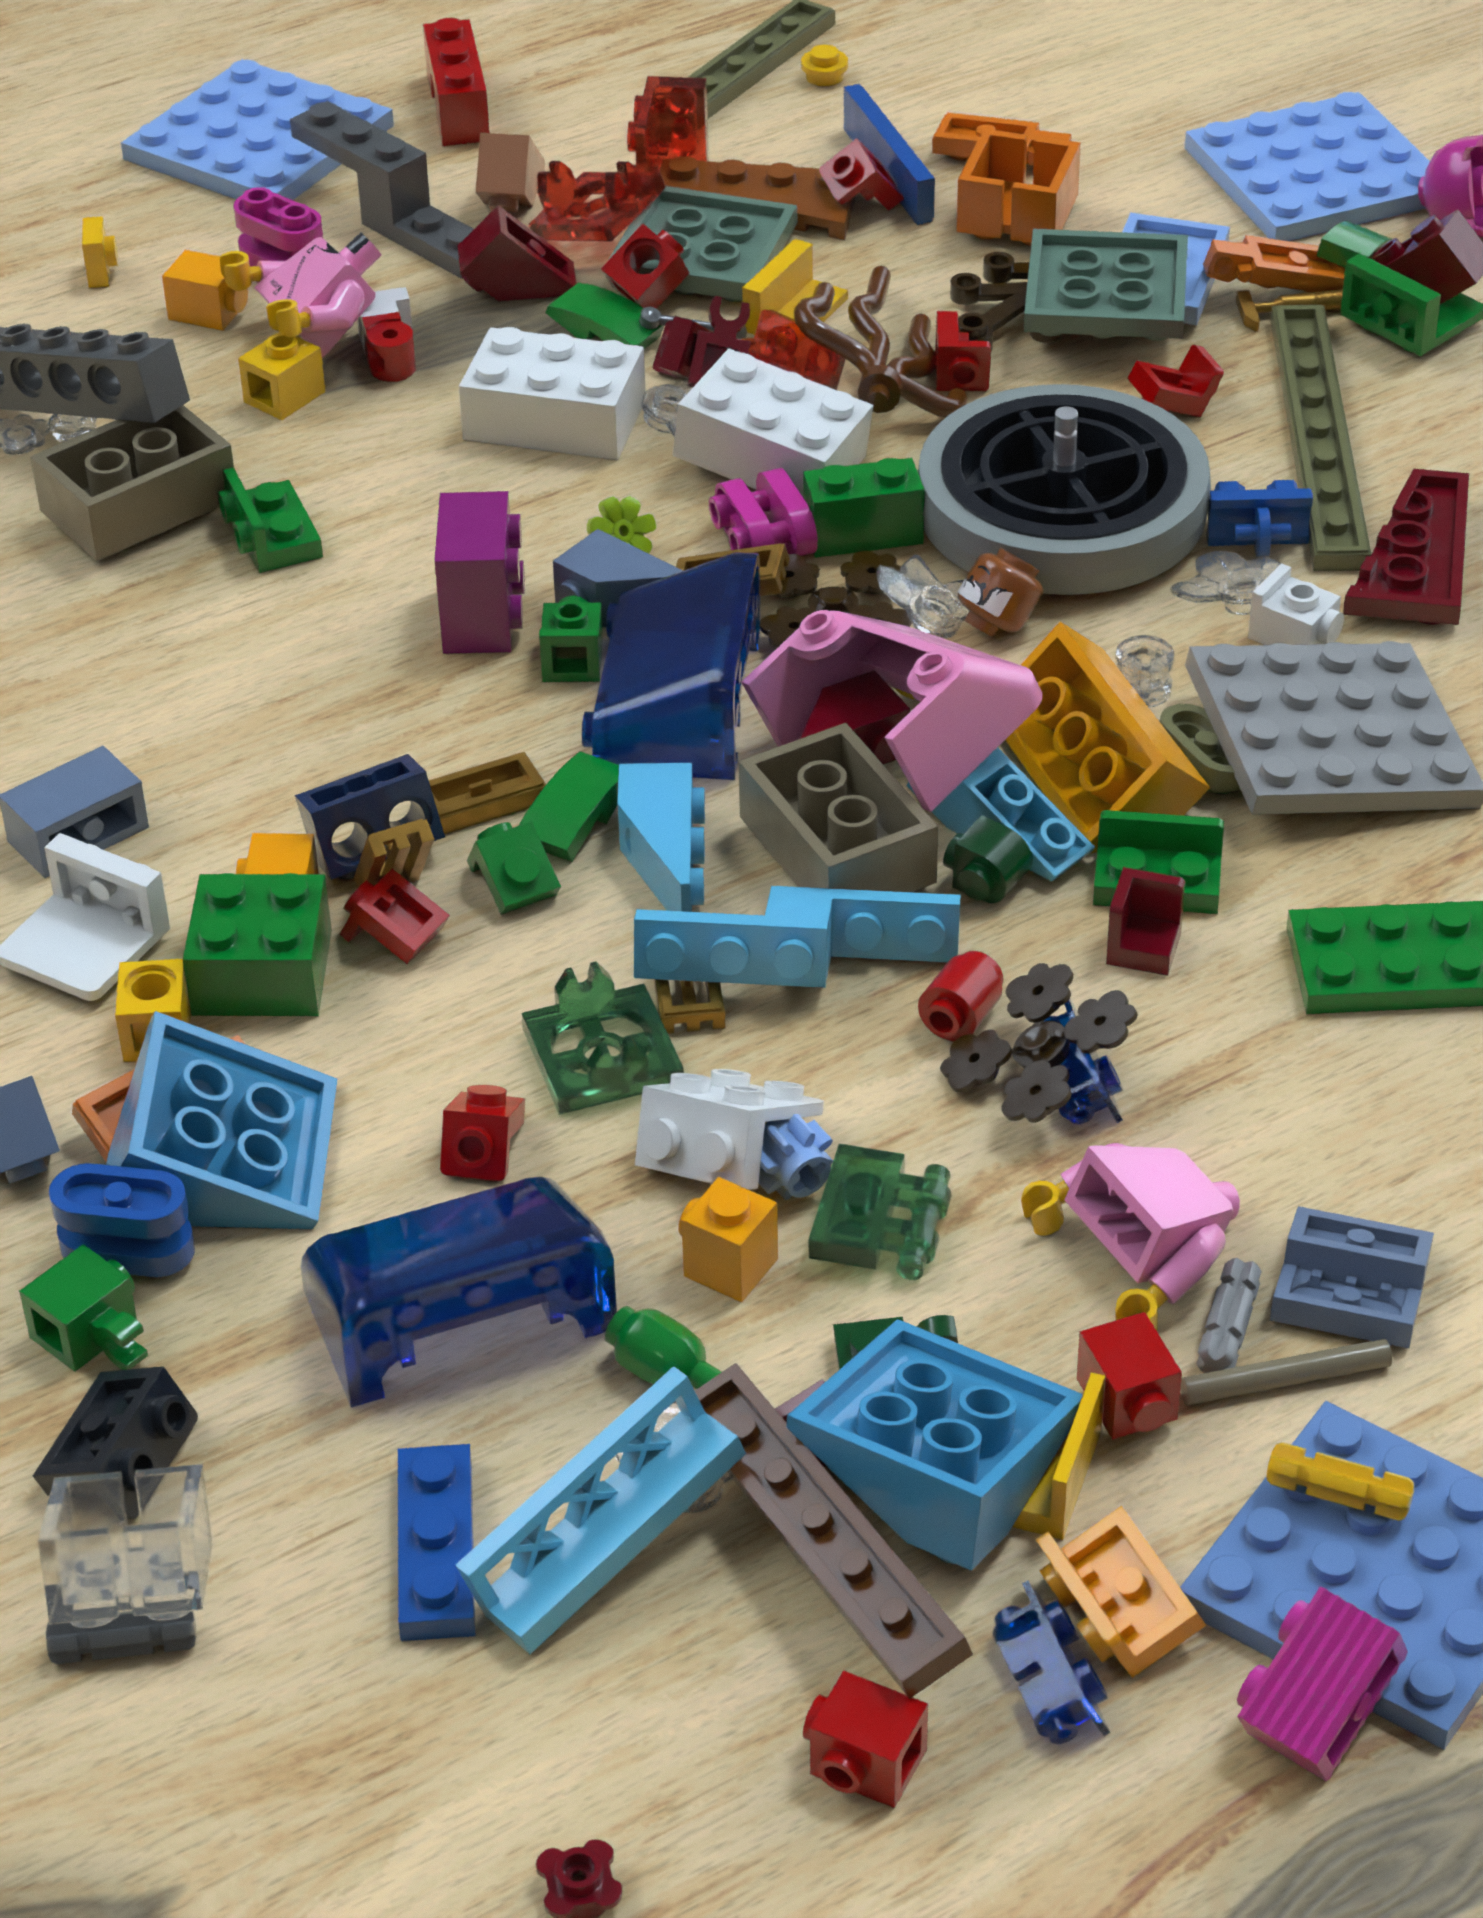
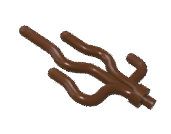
M877 266L872 270L866 294L855 297L848 306L849 320L869 343L868 348L819 319V317L827 314L833 303L835 290L830 283H819L815 287L813 297L804 298L794 308V319L801 332L810 340L840 355L859 369L862 376L858 388L859 400L872 404L873 412L886 413L894 409L899 403L900 398L931 414L946 418L967 404V395L962 389H952L947 396H944L910 379L927 377L937 366L936 353L928 341L931 321L926 314H916L910 323L907 342L908 349L913 357H895L886 365L890 350L889 336L881 324L872 316L878 313L885 304L891 279V273L886 266Z

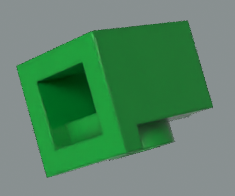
M567 596L558 603H543L542 625L539 631L542 682H600L603 646L601 602L588 603L582 597ZM557 647H586L587 658L556 659Z

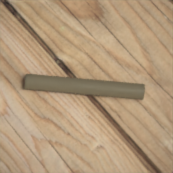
M1380 1339L1182 1377L1181 1395L1185 1405L1189 1406L1390 1367L1392 1365V1353L1388 1341Z

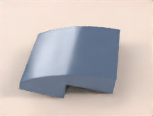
M1298 1206L1287 1238L1284 1264L1273 1295L1270 1321L1369 1341L1386 1339L1389 1345L1409 1348L1434 1233Z

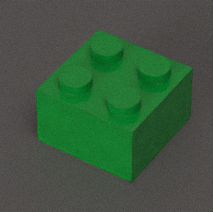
M199 874L183 955V966L192 1016H319L332 933L325 874Z

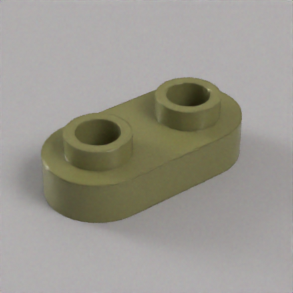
M1176 704L1164 709L1159 722L1209 785L1208 791L1216 794H1227L1240 790L1234 776L1233 767L1229 765L1205 709L1192 704Z

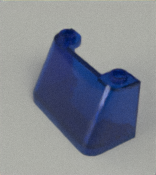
M734 552L622 592L618 604L609 603L607 611V637L610 638L598 695L594 712L585 711L582 721V746L591 747L592 756L618 765L692 763L693 778L735 780L738 767L735 727H740L741 692L743 686L741 682L744 680L749 651H758L761 638L759 553Z
M541 1176L525 1178L337 1233L327 1234L308 1247L301 1260V1274L305 1295L351 1408L385 1398L382 1378L387 1370L397 1361L400 1362L402 1368L416 1365L414 1340L540 1303L550 1325L564 1321L563 1314L570 1315L577 1320L584 1337L589 1338L605 1333L611 1319L617 1313L614 1257L602 1230L557 1182L551 1178Z

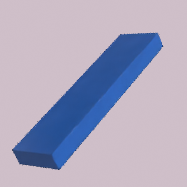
M860 84L845 86L844 131L852 141L857 138L885 165L904 197L900 204L916 225L933 222L935 178L863 86Z

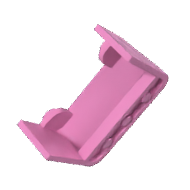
M819 610L808 615L801 622L800 627L741 682L778 747L801 738L821 691L825 687L875 670L889 686L912 694L920 703L884 738L922 808L930 812L1038 708L1042 701V691L1032 671L1027 667L912 627L841 611Z

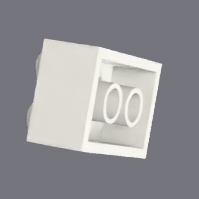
M490 327L459 385L463 440L618 460L646 401L644 347L626 345L616 340L594 341L572 338L567 334L546 335L523 332L513 327L500 329Z
M728 348L679 402L673 456L729 479L741 478L747 486L756 489L758 473L783 468L803 497V471L823 469L830 465H857L866 457L873 405L854 398L846 392L836 391L803 378L797 373L785 371L757 360L749 354L739 353Z

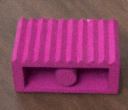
M1319 1587L1309 1604L1299 1600L1287 1613L1278 1634V1639L1284 1644L1270 1666L1266 1668L1259 1664L1246 1677L1237 1697V1704L1242 1707L1237 1717L1247 1734L1322 1780L1327 1781L1332 1777L1334 1768L1340 1764L1342 1756L1348 1751L1350 1743L1356 1738L1359 1729L1364 1726L1367 1716L1374 1709L1375 1703L1381 1699L1383 1690L1389 1686L1391 1678L1398 1671L1399 1665L1405 1661L1408 1650L1401 1634L1393 1627L1387 1626L1377 1618H1373L1366 1611L1358 1609L1352 1603L1346 1602L1340 1596L1332 1594L1326 1588Z

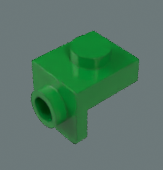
M532 821L513 828L509 822L500 823L487 828L477 836V840L467 858V863L471 872L481 870L501 915L558 894L561 885Z

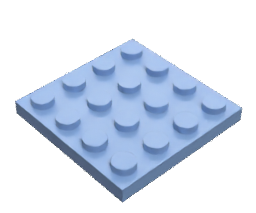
M241 59L233 63L230 68L211 81L204 83L201 88L185 99L172 105L169 110L156 119L143 125L137 132L121 142L123 160L234 199L242 196L245 191L251 188L263 187L294 200L339 167L341 163L293 138L290 127L291 118L309 110L316 103L329 101L353 115L368 121L370 124L388 131L394 126L393 111L391 108L373 103L367 98L355 97L334 90L331 86L319 85L298 78L292 73L280 72L259 65L253 60Z
M1344 92L1330 99L1316 102H1300L1290 108L1273 112H1256L1246 118L1229 122H1212L1205 127L1186 131L1185 149L1270 239L1292 241L1326 233L1343 221L1360 225L1426 209V206H1423L1419 200L1418 185L1420 178L1425 175L1429 160L1360 92Z

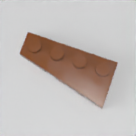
M688 156L676 157L674 159L664 158L656 181V185L797 205L798 223L794 230L806 232L809 224L828 228V237L840 240L846 239L856 198L854 196L847 203L841 205L829 190L819 172V168L794 167L789 163L782 162L772 165L746 164L735 159L714 162L698 161Z

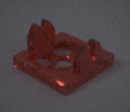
M550 161L548 163L550 171H540L537 174V194L544 210L528 225L533 232L544 240L612 242L666 187L660 172H640L629 161H618L616 163L617 172H582L576 179L572 170L562 161ZM592 194H605L601 198L583 203ZM607 208L603 212L591 215L593 212L597 210ZM568 217H580V219H573V220H572V219H567V218H568Z

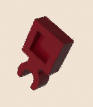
M715 296L713 298L708 317L714 332L698 331L687 386L694 387L728 348L739 353L749 354L751 341L736 338L737 333L746 326L749 319V303L742 302L738 318L726 320L721 316L719 310L722 297Z

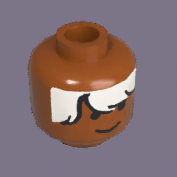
M1001 547L996 555L992 553L981 554L976 559L957 593L959 602L969 610L964 621L993 638L999 628L1010 633L1019 632L1024 627L1043 594V586L1036 579L1040 570Z

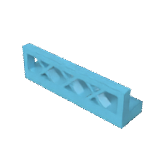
M673 1366L455 1566L485 1617L531 1654L734 1466L746 1452L737 1435L704 1411L688 1376ZM676 1401L680 1412L658 1432H653L658 1416ZM617 1453H623L618 1469L605 1481H600L605 1464ZM569 1502L564 1519L552 1530L545 1531L550 1515L563 1503ZM508 1553H514L510 1568L490 1585L485 1574Z

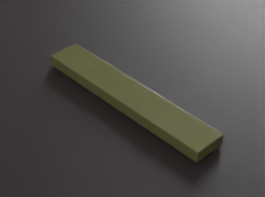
M793 0L634 116V131L674 145L835 25V10L808 0Z

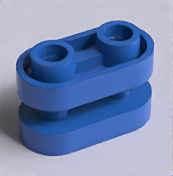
M85 1163L63 1170L51 1182L49 1197L53 1216L58 1223L57 1236L63 1258L84 1244L106 1261L113 1259L119 1262L130 1275L148 1277L172 1275L185 1268L191 1262L195 1253V1244L191 1223L187 1218L189 1210L183 1182L174 1174L161 1170Z

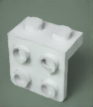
M59 833L44 847L53 895L0 945V965L81 999L94 1001L101 998L118 981L119 962L138 961L170 929L161 872L153 870L144 864L130 861L102 850L93 844H87Z
M713 1069L711 1070V1078L690 1073L671 1074V1081L668 1084L643 1086L635 1165L711 1184L718 1177H721L748 1190L758 1189L765 1122L791 1119L794 1114H798L801 1118L822 1115L824 1101L803 1096L804 1086L793 1082L765 1081L764 1087L750 1084L751 1074L743 1071Z

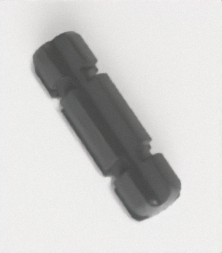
M176 1605L161 1607V1615L151 1616L150 1609L89 1615V1623L79 1624L78 1617L53 1619L48 1622L46 1629L48 1656L54 1664L82 1662V1654L92 1653V1660L154 1654V1646L164 1645L165 1652L189 1650L196 1643L195 1615L191 1606Z

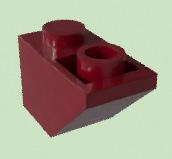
M1458 209L1441 220L1436 215L1427 218L1410 233L1411 237L1400 243L1397 238H1394L1379 248L1372 256L1374 261L1441 294L1440 304L1474 286L1483 276V242Z
M873 670L823 688L801 738L846 723L884 765L896 760L884 737L910 713V708L881 676Z

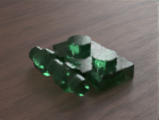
M839 1144L809 1236V1259L876 1270L882 1250L897 1252L899 1255L896 1267L897 1273L908 1280L920 1279L925 1265L935 1258L940 1240L936 1226L938 1220L943 1219L947 1215L952 1198L951 1190L948 1187L951 1177L950 1171L942 1165L931 1164L925 1168L923 1177L904 1174L905 1154ZM894 1207L909 1208L912 1212L911 1219L893 1218Z

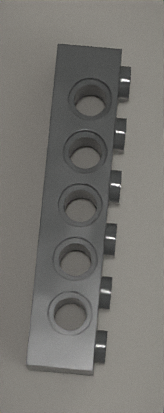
M30 324L0 327V409L155 423L190 401L173 339L150 338L146 332H134L124 336L109 335L106 329H96L85 333L70 332L69 327L66 326L47 330L32 329Z

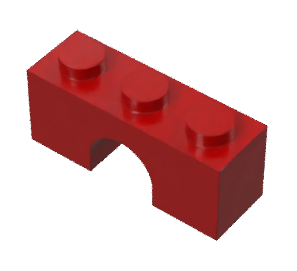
M447 17L439 19L435 23L423 24L427 77L432 98H435L437 123L442 146L479 143L480 133H490L487 89L470 19L459 20Z

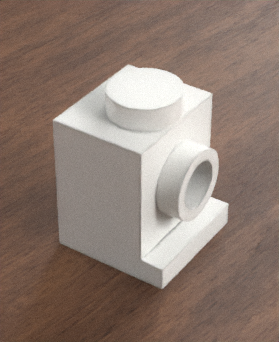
M1281 563L1252 592L1248 638L1264 645L1274 643L1316 645L1335 642L1344 623V614L1339 612L1341 596L1318 588L1312 583L1291 577V567Z

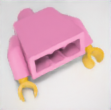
M360 232L339 253L327 241L319 237L315 238L287 261H258L257 266L250 267L249 256L242 251H229L220 256V267L226 284L235 291L246 290L252 285V282H257L254 288L269 303L266 306L270 328L279 331L287 337L299 335L303 340L321 347L323 358L375 300L376 293L361 275L382 254Z
M1119 1143L1107 1144L1105 1146H1088L1083 1160L1060 1174L1063 1181L1056 1185L1048 1181H1035L1024 1188L1021 1197L1024 1217H1031L1033 1230L1037 1235H1050L1062 1227L1064 1223L1062 1204L1067 1203L1137 1283L1149 1281L1152 1285L1148 1290L1136 1288L1121 1293L1116 1302V1320L1145 1312L1157 1331V1309L1166 1301L1171 1304L1177 1302L1206 1274L1224 1250L1226 1243L1224 1232L1229 1222L1237 1216L1240 1208L1238 1192L1229 1182H1211L1184 1152L1176 1148L1130 1147Z

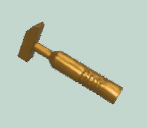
M1343 289L1280 295L1274 301L1259 303L1253 302L1250 290H1242L1236 292L1235 301L1243 324L1254 332H1258L1260 325L1258 313L1272 312V306L1322 305L1325 307V312L1341 310Z

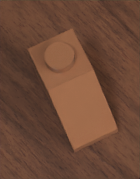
M480 133L475 192L484 204H489L490 210L499 205L508 213L518 211V206L533 207L544 173L545 159L530 135Z

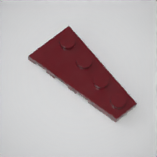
M1425 469L1412 470L1393 506L1392 517L1387 525L1383 524L1377 535L1376 546L1371 556H1366L1359 569V578L1356 584L1351 585L1345 595L1344 615L1419 621L1428 625L1439 623L1459 625L1469 473Z

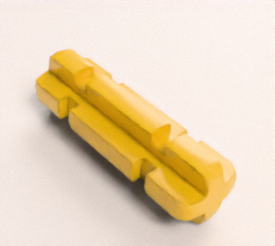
M1284 1442L1277 1443L1272 1450L1267 1466V1481L1273 1486L1294 1492L1297 1489V1485L1307 1487L1305 1494L1361 1511L1365 1510L1366 1504L1376 1507L1375 1515L1396 1521L1404 1520L1410 1510L1414 1496V1481L1409 1477L1385 1471L1383 1478L1374 1476L1375 1468L1319 1452H1316L1313 1459L1305 1456V1448Z

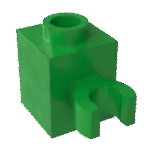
M82 1244L19 1290L29 1338L74 1372L102 1351L121 1370L132 1369L148 1356V1351L134 1340L144 1332L142 1324L137 1320L133 1299L135 1284L128 1271L116 1260L109 1259L106 1261Z

